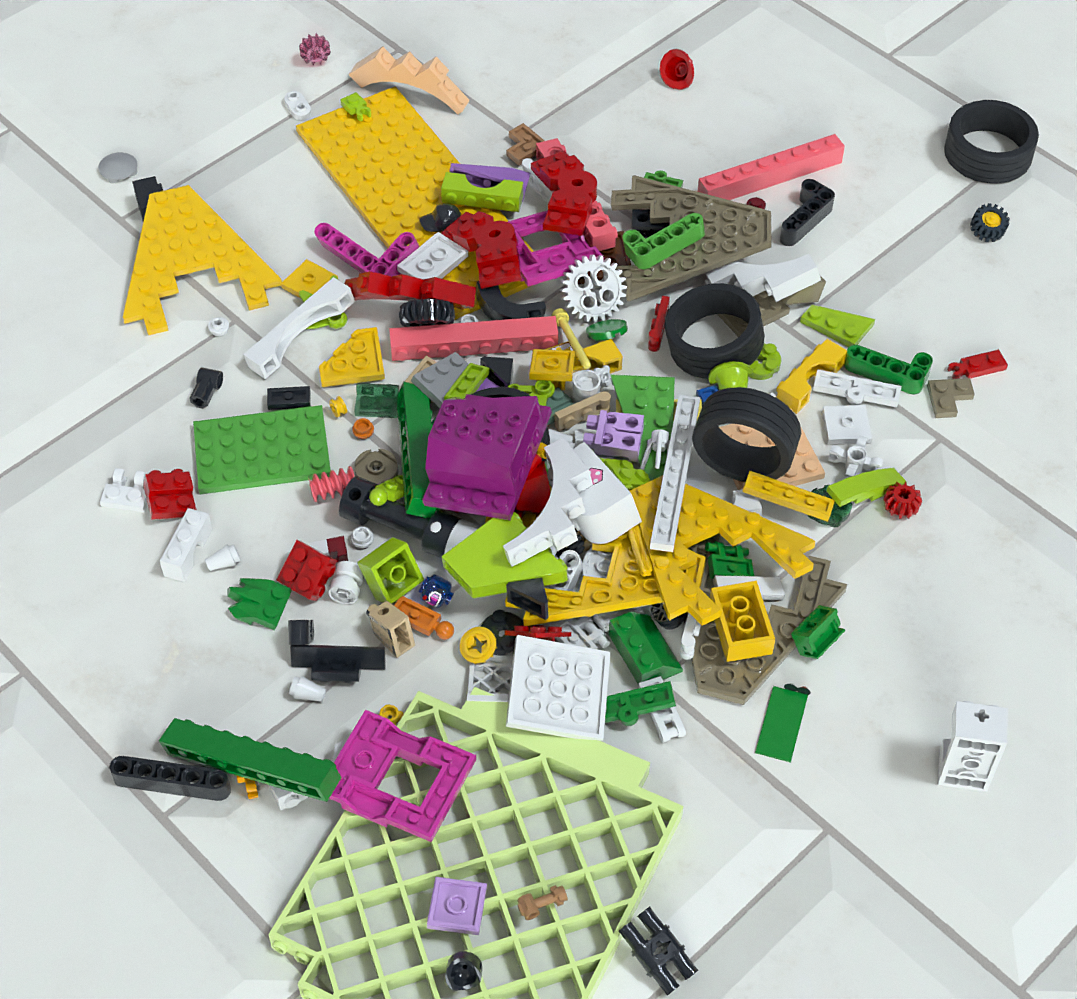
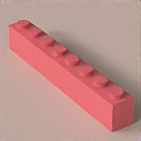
M836 134L699 178L697 192L732 200L842 163L845 145Z
M556 316L389 328L392 361L424 359L426 355L430 358L447 357L454 352L460 356L530 351L533 349H547L558 345Z

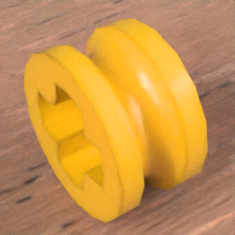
M337 396L336 400H329L330 408L337 418L340 417L341 413L347 414V407L340 396Z

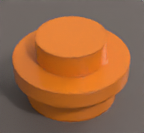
M361 418L354 423L352 431L357 438L366 439L374 433V426L368 419Z

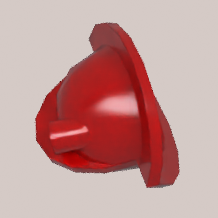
M672 49L664 54L660 61L659 69L661 79L672 89L682 90L688 88L694 79L693 60L690 59L686 52L680 49Z

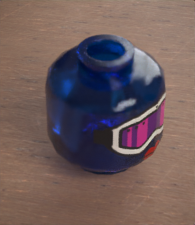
M436 574L430 577L426 576L418 590L421 593L420 599L435 608H440L443 604L448 605L454 595L451 592V582Z

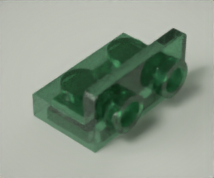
M356 384L355 416L398 418L396 397L399 393V385Z

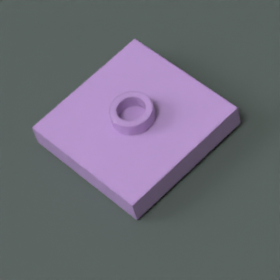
M435 877L427 929L479 935L487 883Z

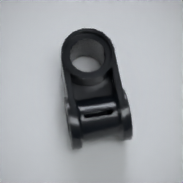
M288 620L289 645H305L314 641V620Z

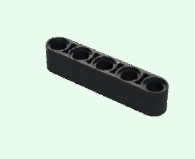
M129 756L115 757L109 766L115 784L120 787L215 801L225 800L231 793L227 773L220 769ZM146 773H151L146 777H142ZM199 780L198 782L191 784L192 781ZM222 783L221 786L214 787L216 784Z

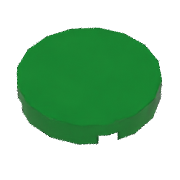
M621 319L600 321L586 328L587 337L596 341L613 339L615 334L620 333L622 336L628 331L627 322Z

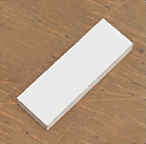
M715 576L713 579L714 587L757 581L763 600H783L785 596L780 577Z

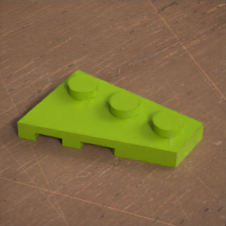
M811 305L801 316L800 322L849 347L859 344L874 326L875 319Z

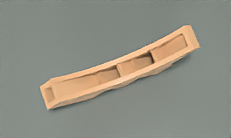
M382 46L357 62L349 73V76L361 88L377 82H398L420 88L443 101L456 114L463 112L469 102L464 93L446 75L449 69L437 57L422 65L410 51L395 59Z

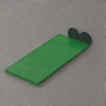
M793 683L785 684L784 688L773 686L755 751L756 754L791 763L807 698L811 694L807 687L797 688Z

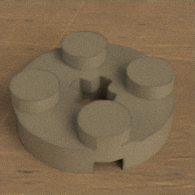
M371 449L366 450L355 461V476L379 485L399 474L397 459L393 453L385 449H378L379 451L371 452ZM372 467H381L378 471H374L372 469Z

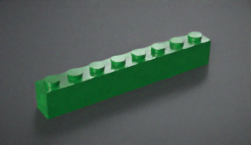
M403 381L396 398L406 514L431 518L435 511L440 509L424 506L422 501L430 483L425 467L428 436L433 426L431 424V400L417 386Z
M174 718L159 739L160 744L170 756L210 768L220 769L230 774L324 802L329 800L342 778L336 768V764L329 759H317L308 753H296L287 747H275L266 741L261 743L254 741L248 736L240 737L227 730L219 731L209 725L195 724L188 719Z

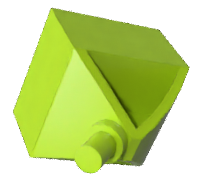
M394 537L357 562L375 600L382 603L386 601L391 604L424 581V577L407 542Z

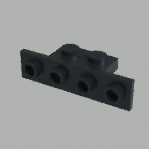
M290 646L291 667H312L311 680H319L321 682H359L362 669L385 670L386 668L385 647Z

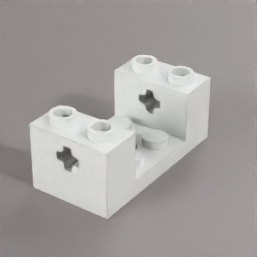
M971 701L956 702L952 713L951 739H943L939 750L938 785L988 791L1007 745L1008 708L993 704H974Z

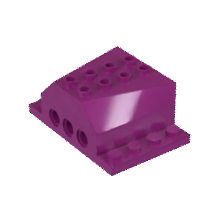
M466 394L465 399L454 397L444 400L428 436L425 469L430 483L422 500L424 506L511 520L550 419L551 407L539 405L537 396L489 398Z

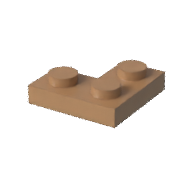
M522 123L509 131V138L517 144L506 150V156L519 166L524 159L535 157L536 143L545 140Z

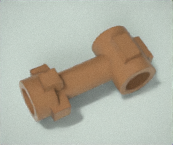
M552 886L550 887L551 893L533 899L532 894H525L519 897L517 901L521 916H524L526 920H532L540 914L539 908L555 903L557 906L563 905L564 901L568 900L564 887Z

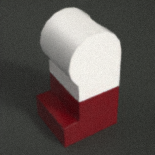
M344 535L308 544L338 560L337 562L349 561Z

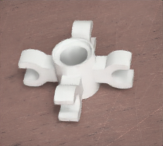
M859 435L856 446L850 447L848 451L843 450L839 446L832 445L828 460L833 463H845V479L860 474L864 469L868 471L881 469L883 459L867 457L865 450L867 437Z

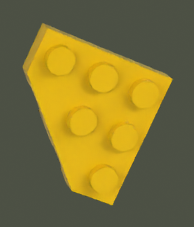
M377 327L355 330L351 334V338L346 343H342L332 353L333 356L327 362L324 361L319 365L322 387L385 379Z

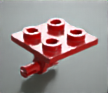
M532 625L530 630L529 626H514V630H505V635H521L555 642V637H571L572 633L562 631V627L549 626L548 630H546V625Z

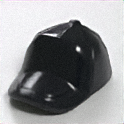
M443 203L437 205L432 213L420 217L419 221L421 226L428 232H443L461 216V212L455 205Z

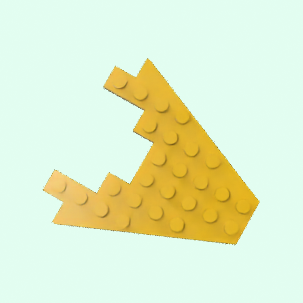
M189 185L149 194L124 308V324L144 319L148 336L169 331L160 298L179 293L175 280L176 276L214 267L219 283L239 279L249 311L269 306L265 289L281 286L282 280Z

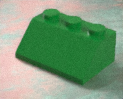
M630 611L610 620L609 636L638 685L641 682L660 676L662 680H665L683 672V668L651 616Z

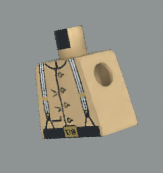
M388 601L379 606L372 604L368 607L366 614L370 618L374 635L396 658L415 646L409 617Z

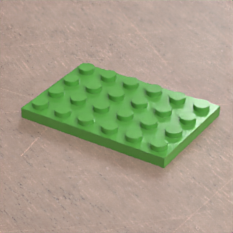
M322 405L193 421L200 495L307 481L309 479L312 480L313 474H317L319 479H321L322 472H325L328 477L330 476L331 469Z

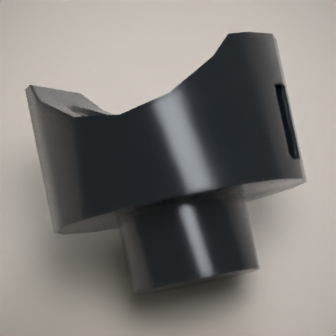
M467 951L457 952L450 957L447 963L445 979L451 990L471 989L480 984L483 966L479 957Z

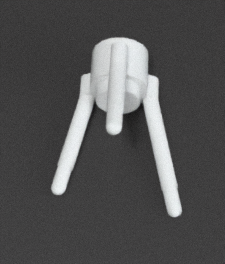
M661 429L652 431L651 439H648L647 448L640 467L641 470L645 469L652 448L656 451L655 468L659 469L661 452L667 449L668 454L669 432Z

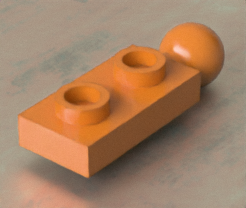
M404 596L400 597L394 606L409 617L411 628L427 636H430L435 630L437 636L444 640L453 636L454 626L448 621L440 622L441 614Z

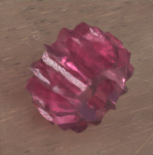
M317 33L314 36L308 34V38H302V43L299 45L300 56L306 64L311 62L314 66L318 62L321 65L322 60L327 61L331 53L330 44L324 35L319 37Z

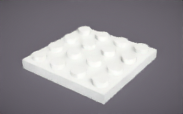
M517 635L514 646L506 727L574 739L603 741L610 652Z

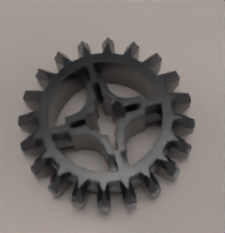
M437 299L408 301L400 306L399 311L400 323L404 327L453 324L455 318L453 304L449 301Z

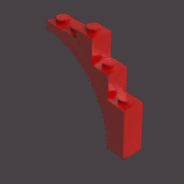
M368 271L359 273V277L346 279L344 283L350 287L355 301L370 299L403 301L437 299L449 301L453 304L454 308L458 309L474 308L476 287L437 277L420 279L404 274L388 276Z

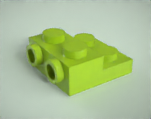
M600 458L629 491L650 481L648 474L644 470L634 469L632 463L628 460Z

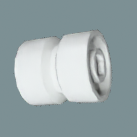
M581 370L574 375L573 403L600 393L601 379L593 370Z
M351 561L337 563L328 591L330 598L341 604H353L357 601L360 592L359 587L364 578L357 563Z

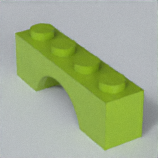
M446 172L441 187L442 203L519 212L523 200V182L504 179L494 187L480 188L472 185L467 180L465 174Z

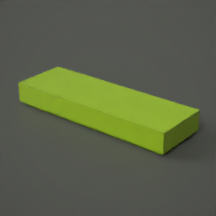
M469 363L446 393L444 400L454 397L465 398L466 394L471 395L476 392L489 375V368Z

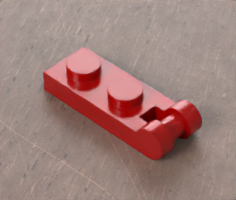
M662 296L660 304L656 303L655 316L657 318L652 319L648 349L652 352L659 351L665 330V317L670 304L669 296Z

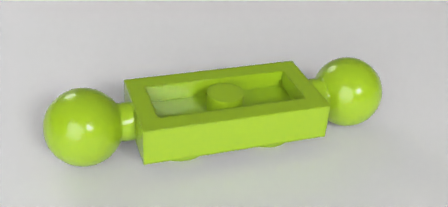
M397 475L377 485L370 492L369 499L371 503L381 506L387 500L394 502L404 497L403 475Z

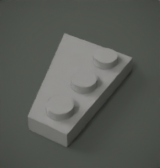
M454 352L413 375L411 382L441 408L444 396L468 366V363L458 353Z

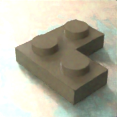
M970 378L928 380L927 388L935 418L957 417L958 410L955 401L973 400L975 394Z

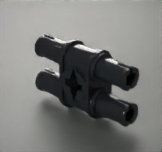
M649 906L637 917L650 932V940H645L631 921L618 932L632 948V956H635L646 970V975L650 978L653 976L668 996L680 985L665 967L667 961H672L685 980L694 975L698 969L684 952L686 950L684 944H680L670 931V926H667V924L663 925ZM663 946L659 954H653L657 947Z

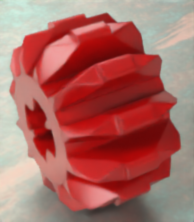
M906 481L903 485L896 482L894 486H889L886 494H884L885 510H889L891 516L896 514L899 516V519L903 516L909 519L912 515L918 513L922 505L920 490H915V484L908 486Z

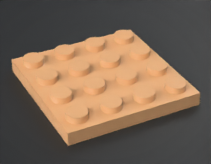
M739 424L719 427L725 434L740 443L756 447L775 446L770 438L751 427ZM802 428V434L791 468L784 476L777 479L793 486L820 480L825 477V471ZM733 479L738 490L744 488L745 482Z

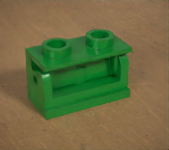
M819 605L791 633L801 656L818 659L846 631L843 628H839L841 622L836 608Z

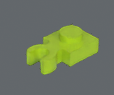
M357 92L340 99L341 106L350 115L356 113L359 121H363V114L369 118L371 117L370 108L367 107L366 101Z

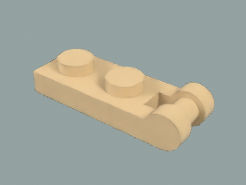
M603 391L555 412V428L560 432L587 420L588 415H598L601 410H605L607 413L610 412L609 403L611 395Z

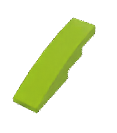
M895 468L877 469L831 484L826 492L841 507L851 501L855 504L868 498L874 501L884 496L889 486H894L896 482L903 485L906 480Z

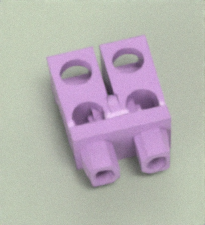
M601 410L600 415H588L586 429L597 430L596 434L584 433L583 442L591 449H594L596 455H615L627 457L629 461L638 462L644 429V415L618 412L607 413L605 410Z

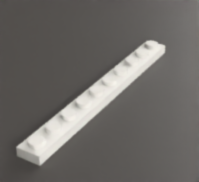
M679 395L650 542V549L668 552H673L693 444L692 435L697 421L700 397Z

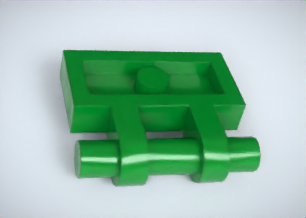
M718 541L706 543L705 551L713 553L707 558L711 579H714L715 576H754L752 559L744 558V556L747 557L749 555V548L742 547L740 544L735 546L724 545L723 542Z

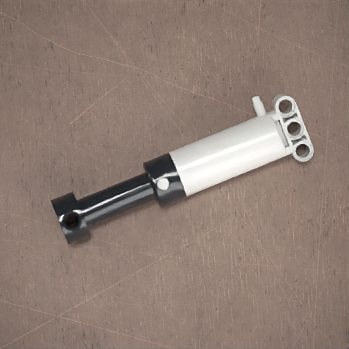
M359 476L353 477L347 484L339 504L340 517L360 525L366 524L371 519L421 540L423 551L442 558L449 550L481 527L442 510L436 511L431 518H424L406 514L405 505L397 501L387 500L385 504L376 506L371 503L369 495L378 484ZM551 546L550 549L555 556L557 550L554 546ZM567 550L561 554L560 559L565 564L571 559L577 561L573 567H568L567 584L562 588L556 587V584L547 585L544 588L573 591L583 564L577 552Z

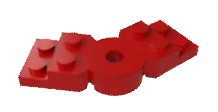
M565 150L532 162L531 170L550 191H554L548 203V212L543 222V230L582 236L592 212V203L597 198L596 177L590 172L584 171V164L575 155L569 156Z
M481 211L475 214L465 212L441 233L469 252L476 251L481 288L522 280L520 257L517 248L518 240L514 226L511 223L494 221L493 216Z

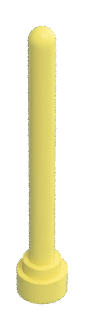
M562 308L554 310L551 316H556L557 326L562 328L583 368L589 369L591 363L568 324L569 315Z

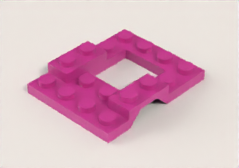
M548 210L508 221L514 226L518 240L517 248L522 278L520 281H525L527 286L537 285L544 281L565 276L564 272H571L568 267L569 265L576 267L575 260H579L582 263V256H586L589 260L590 255H595L597 259L602 254L596 246L589 247L583 235L578 236L566 233H559L562 237V244L531 252L521 237L546 231L543 230V222Z
M365 710L334 761L342 778L329 799L341 803L342 809L386 828L390 824L432 842L476 762V755L431 736L418 738L401 731L389 719ZM396 756L419 766L426 763L440 769L420 807L378 790Z

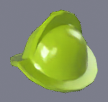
M733 361L716 366L710 371L708 378L710 385L718 384L719 390L734 387L747 388L749 374L755 372L750 365Z

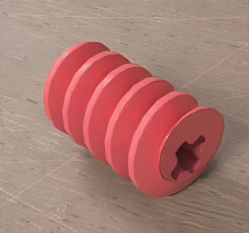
M348 466L347 473L344 472L343 468H339L338 475L334 470H330L329 477L325 472H322L321 479H319L317 474H313L312 481L309 479V484L314 502H317L318 495L323 500H326L327 493L333 499L335 498L336 491L342 497L347 484L355 477L352 467Z

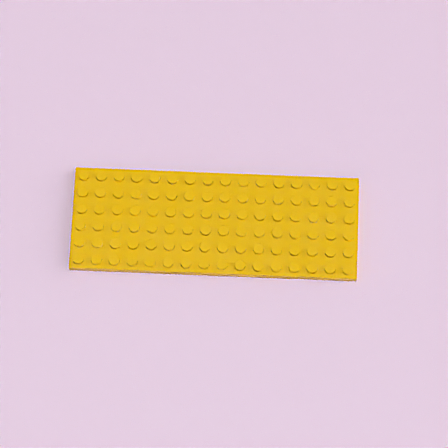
M396 86L364 98L367 107L371 110V117L369 118L363 114V121L357 119L356 113L350 115L341 107L296 125L297 133L387 249L404 232L412 233L419 246L423 245L437 233L426 231L421 226L419 219L424 215L432 213L437 205L443 204L441 187L445 173L450 171L451 163H460ZM451 204L460 210L461 215L465 212L475 214L481 211L493 216L494 221L508 222L500 210ZM522 238V240H523L524 243L527 245V247L529 248V250H530L531 252H534L533 249H532V248L527 244V242ZM468 251V257L442 279L476 287V283L479 281L476 251ZM515 281L499 285L500 292L505 298L531 287L527 286L525 281ZM476 294L474 308H454V320L481 309Z

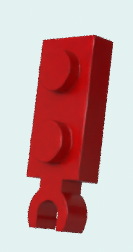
M998 349L961 358L960 363H950L947 370L948 372L956 371L953 372L952 379H960L962 375H966L967 378L971 379L1004 371L1007 369L1008 364Z

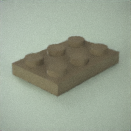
M766 290L753 296L759 304L763 327L788 315L790 312V308L781 300L776 302L773 295L768 296ZM717 314L737 337L741 336L748 326L743 319L736 316Z

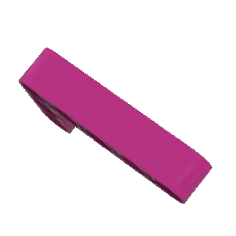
M320 223L314 230L315 236L324 248L360 273L371 271L388 276L400 275L401 273L398 272L397 265L420 247L412 233L404 232L397 237L380 258H377L328 223Z

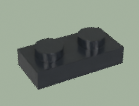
M310 386L267 388L268 410L311 406Z

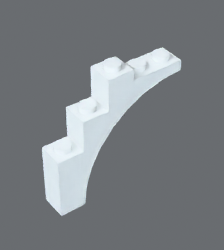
M810 254L791 261L768 265L745 264L735 261L706 272L708 279L705 280V283L735 285L745 289L752 296L766 290L768 296L773 295L777 302L821 281L817 266Z
M564 437L544 447L548 463L553 470V487L546 506L530 527L518 537L503 545L507 560L512 567L551 546H554L559 551L578 541L574 525L570 520L585 513L582 497L579 492L592 486L593 483L589 469Z

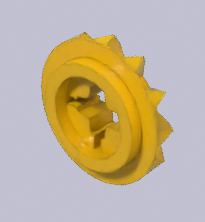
M485 627L469 629L460 641L462 656L474 664L486 663V660L493 657V653L497 649L496 637ZM476 638L481 643H484V645L481 646L482 653H480L477 649H473V647L476 646Z

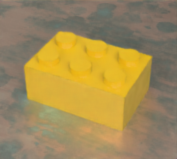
M757 581L711 588L710 599L722 610L721 617L715 619L714 622L726 662L773 654L775 636Z

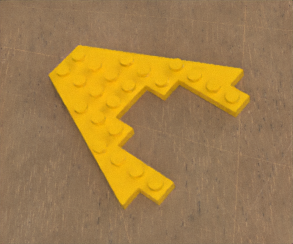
M663 475L629 491L632 494L642 520L639 523V527L653 567L652 572L669 620L687 611L701 626L721 617L722 610L683 572L697 563V557L688 548L718 533L732 546L752 538L794 579L813 570L814 563L803 553L815 547V540L763 518L756 512L747 511L686 483L673 552L650 549Z
M542 511L538 514L532 513L530 518V526L538 518ZM625 532L611 542L603 544L592 543V550L613 553L606 578L583 576L579 592L545 588L549 618L544 620L526 611L523 622L524 626L582 616L591 617L599 613L662 603L654 575L641 576L628 533ZM691 551L697 557V563L683 572L700 588L706 557ZM506 596V599H505V606H506V607L519 608V607H517V606H515V605H513V604L507 602V596Z

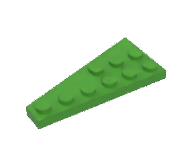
M611 375L610 379L622 413L644 415V429L638 457L641 467L652 431L657 429L669 432V440L671 438L675 377ZM653 448L651 449L644 469L650 481L664 475L667 449L661 452L659 469L655 468L656 451Z

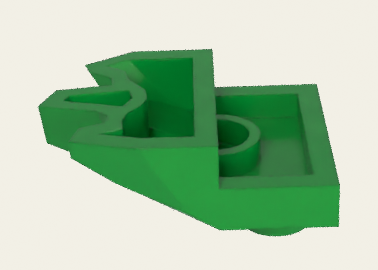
M240 578L239 585L241 587H229L227 589V596L237 602L228 608L236 619L249 625L254 621L274 631L292 592L291 588L273 580Z

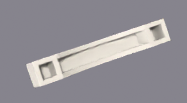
M333 277L243 354L248 367L264 379L268 378L281 366L287 347L300 332L322 319L340 315L355 302L350 287Z

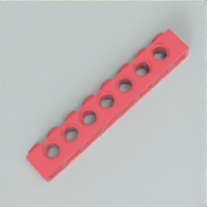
M558 138L536 143V159L540 160L564 150L566 152V148L564 145H561ZM595 200L592 203V212L583 236L589 247L596 246L599 251L615 247L618 233L616 227L611 225L609 216L604 214L601 203Z

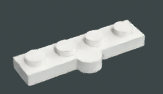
M817 369L813 391L846 397L847 402L851 405H860L863 401L897 407L901 386Z

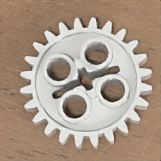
M590 255L588 260L586 256H582V263L579 260H575L576 267L569 265L568 267L571 272L563 273L567 280H561V283L566 286L561 288L560 291L566 292V295L561 299L568 300L565 307H572L570 313H577L576 318L581 319L584 316V321L589 322L591 318L592 322H597L599 317L600 320L605 321V314L608 317H612L611 310L618 312L619 310L616 305H623L620 297H626V294L621 291L626 289L627 286L621 285V282L626 280V278L619 277L622 270H615L617 263L610 265V258H606L603 261V256L601 255L597 259L595 255ZM602 270L604 277L598 281L596 275L598 271ZM583 276L585 283L582 287H579L577 281L579 277ZM593 285H596L597 288L594 289V292H591L590 289L593 288ZM605 290H608L609 298L604 301L602 294ZM589 296L591 302L589 306L585 307L583 300Z

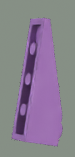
M451 163L449 171L451 173L465 174L467 180L472 185L480 188L494 187L504 179L522 181L523 199L530 177L529 172L515 168Z

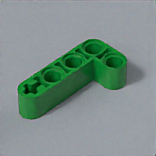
M851 345L847 349L844 366L849 372L873 381L901 386V391L915 395L922 391L929 377L933 358L928 353L920 352L914 356L911 364L860 345Z

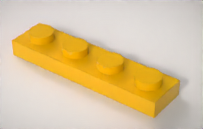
M749 471L742 491L827 522L835 501Z

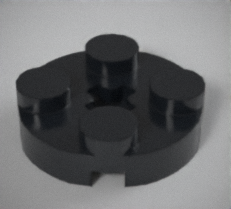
M496 610L483 621L481 627L489 629L496 637L497 649H495L494 655L505 656V653L512 651L514 654L516 636L503 635L501 637L499 636V631L514 630V626H524L523 620L516 614L505 612L504 610Z

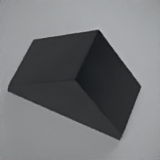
M486 356L480 358V365L489 368V375L486 378L499 387H508L512 384L513 358Z
M542 578L509 582L506 585L507 602L544 620L549 618L548 600Z

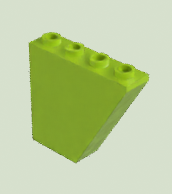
M515 512L511 520L490 519L442 556L443 567L472 598L507 593L506 585L509 582L542 578L544 586L564 583L568 580L567 565L562 559H557L552 554L550 547L513 567L510 565L503 545L515 539L527 529L522 524L523 522L519 515Z

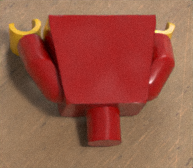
M540 443L517 502L516 506L519 511L538 514L544 509L550 498L552 487L549 486L545 462L542 461V458L547 459L544 447L548 445Z

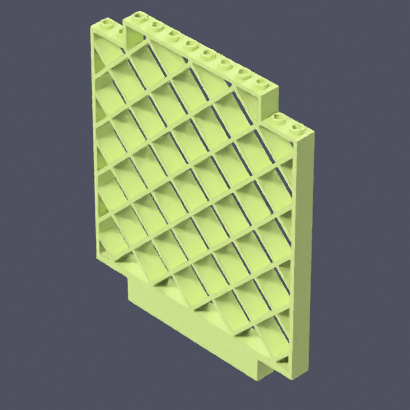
M474 687L470 695L492 694ZM418 691L397 725L401 731L408 733L435 725L439 740L470 753L486 748L489 751L495 769L467 777L457 795L461 799L467 819L441 826L432 842L416 835L390 842L386 828L377 824L383 844L347 855L342 840L347 831L372 823V821L345 810L268 934L275 951L281 954L287 952L293 955L299 963L308 965L298 982L299 991L303 999H364L380 993L383 994L384 999H391L389 990L427 979L432 998L440 999L433 976L446 973L447 963L452 955L428 962L420 936L436 930L427 929L428 917L415 921L408 895L434 888L435 877L460 880L486 872L494 897L485 899L482 916L500 911L509 937L473 948L469 935L460 933L465 951L474 953L481 961L514 951L523 978L487 990L482 977L480 984L477 985L479 993L460 999H509L527 992L530 999H539L536 989L570 978L573 980L579 999H592L623 938L618 931L631 921L682 819L684 806L643 789L642 787L649 775L650 762L599 740L574 739L506 727L508 702L466 700L462 709H459ZM442 722L472 736L449 743ZM496 746L527 760L503 767ZM400 757L396 758L383 778L406 772L413 794L400 797V799L419 807L430 790H419L413 772L415 769L429 766L426 763L419 766ZM550 770L582 784L558 791ZM541 772L549 794L516 803L509 781ZM501 784L508 806L475 816L467 794ZM606 794L638 809L614 816ZM596 796L605 819L572 828L564 805ZM555 808L564 831L530 841L522 818ZM663 819L669 822L667 828L665 827ZM652 820L660 839L659 844L630 854L620 830ZM514 821L522 844L488 854L480 831ZM611 833L620 857L587 867L579 843ZM473 834L481 857L445 867L438 844ZM431 846L438 870L402 881L395 857ZM570 846L579 870L545 880L536 856ZM338 847L341 857L330 860ZM388 859L396 883L359 894L352 870ZM528 859L537 883L502 894L494 869ZM648 864L640 880L636 868ZM626 871L634 890L632 898L603 907L593 881ZM346 872L353 896L315 908L310 892L318 880ZM555 885L557 887L563 886L565 890L585 885L594 910L560 920L555 905L552 903L545 906L551 920L550 924L516 934L508 908L518 905L517 900L519 897L525 894H532L533 899L551 893L550 887ZM401 898L408 923L371 935L364 909ZM307 899L310 910L298 913ZM358 911L365 937L327 948L320 923ZM622 916L613 934L609 920ZM600 924L608 945L605 952L575 961L565 934ZM314 925L321 951L311 950L285 937L284 934ZM557 937L566 965L531 976L522 948ZM414 938L422 964L384 976L376 949ZM370 952L378 978L339 990L331 963ZM325 965L333 995L312 985L322 966ZM595 971L585 989L580 975Z

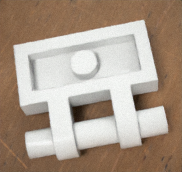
M576 617L577 621L575 622L572 619H565L553 625L562 627V631L572 632L571 637H555L559 643L597 650L598 647L595 643H599L603 648L608 647L610 641L606 638V633L593 624L591 617ZM582 629H583V630L586 629V630L590 633V635L587 636V635L582 631Z

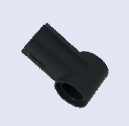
M201 367L197 373V384L190 396V402L197 408L204 409V407H207L215 390H219L222 386L223 372Z

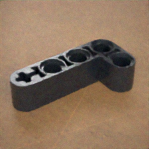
M805 179L801 184L799 197L803 205L782 223L780 242L785 246L795 245L829 215L833 209L834 191L814 179Z

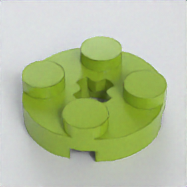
M764 343L760 355L750 365L755 373L749 374V377L756 380H766L771 378L774 373H778L781 366V356L774 344ZM757 359L763 360V363H759Z

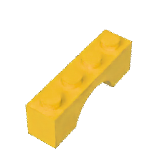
M612 339L582 348L591 363L589 369L583 368L575 354L573 373L581 370L603 368L604 365L610 367V374L622 370L623 356ZM551 381L555 388L559 387L562 391L565 390L566 381Z
M826 339L822 344H818L809 357L806 356L797 369L794 368L785 381L779 383L776 388L777 398L797 414L810 399L811 386L807 381L816 376L817 369L837 373L845 364L848 350L829 339Z

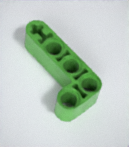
M692 213L646 239L637 230H628L623 234L622 238L625 253L639 269H648L703 238L705 235L704 221L702 215Z

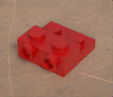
M174 469L170 473H161L159 470H153L149 474H145L143 487L151 520L182 518L188 508L197 510L193 498L194 487L189 471L183 472L182 469Z
M296 540L276 581L286 585L309 600L317 601L324 594L325 584L336 570L335 565L338 560L300 540Z

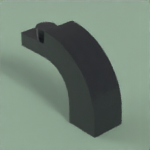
M479 281L476 283L478 304L484 314L492 321L544 317L546 305L544 301L527 304L512 303L501 294L499 285L481 288Z

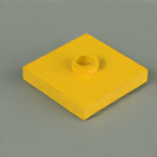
M306 259L281 283V287L300 298L299 291L304 290L315 294L336 274Z
M533 349L529 380L572 381L575 351Z

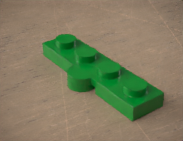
M671 681L607 696L605 723L620 720L623 725L632 726L637 723L639 715L675 707L676 702Z

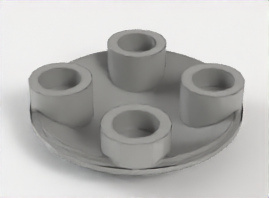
M112 153L100 161L98 166L99 172L110 183H117L121 179L137 174V160L128 153Z

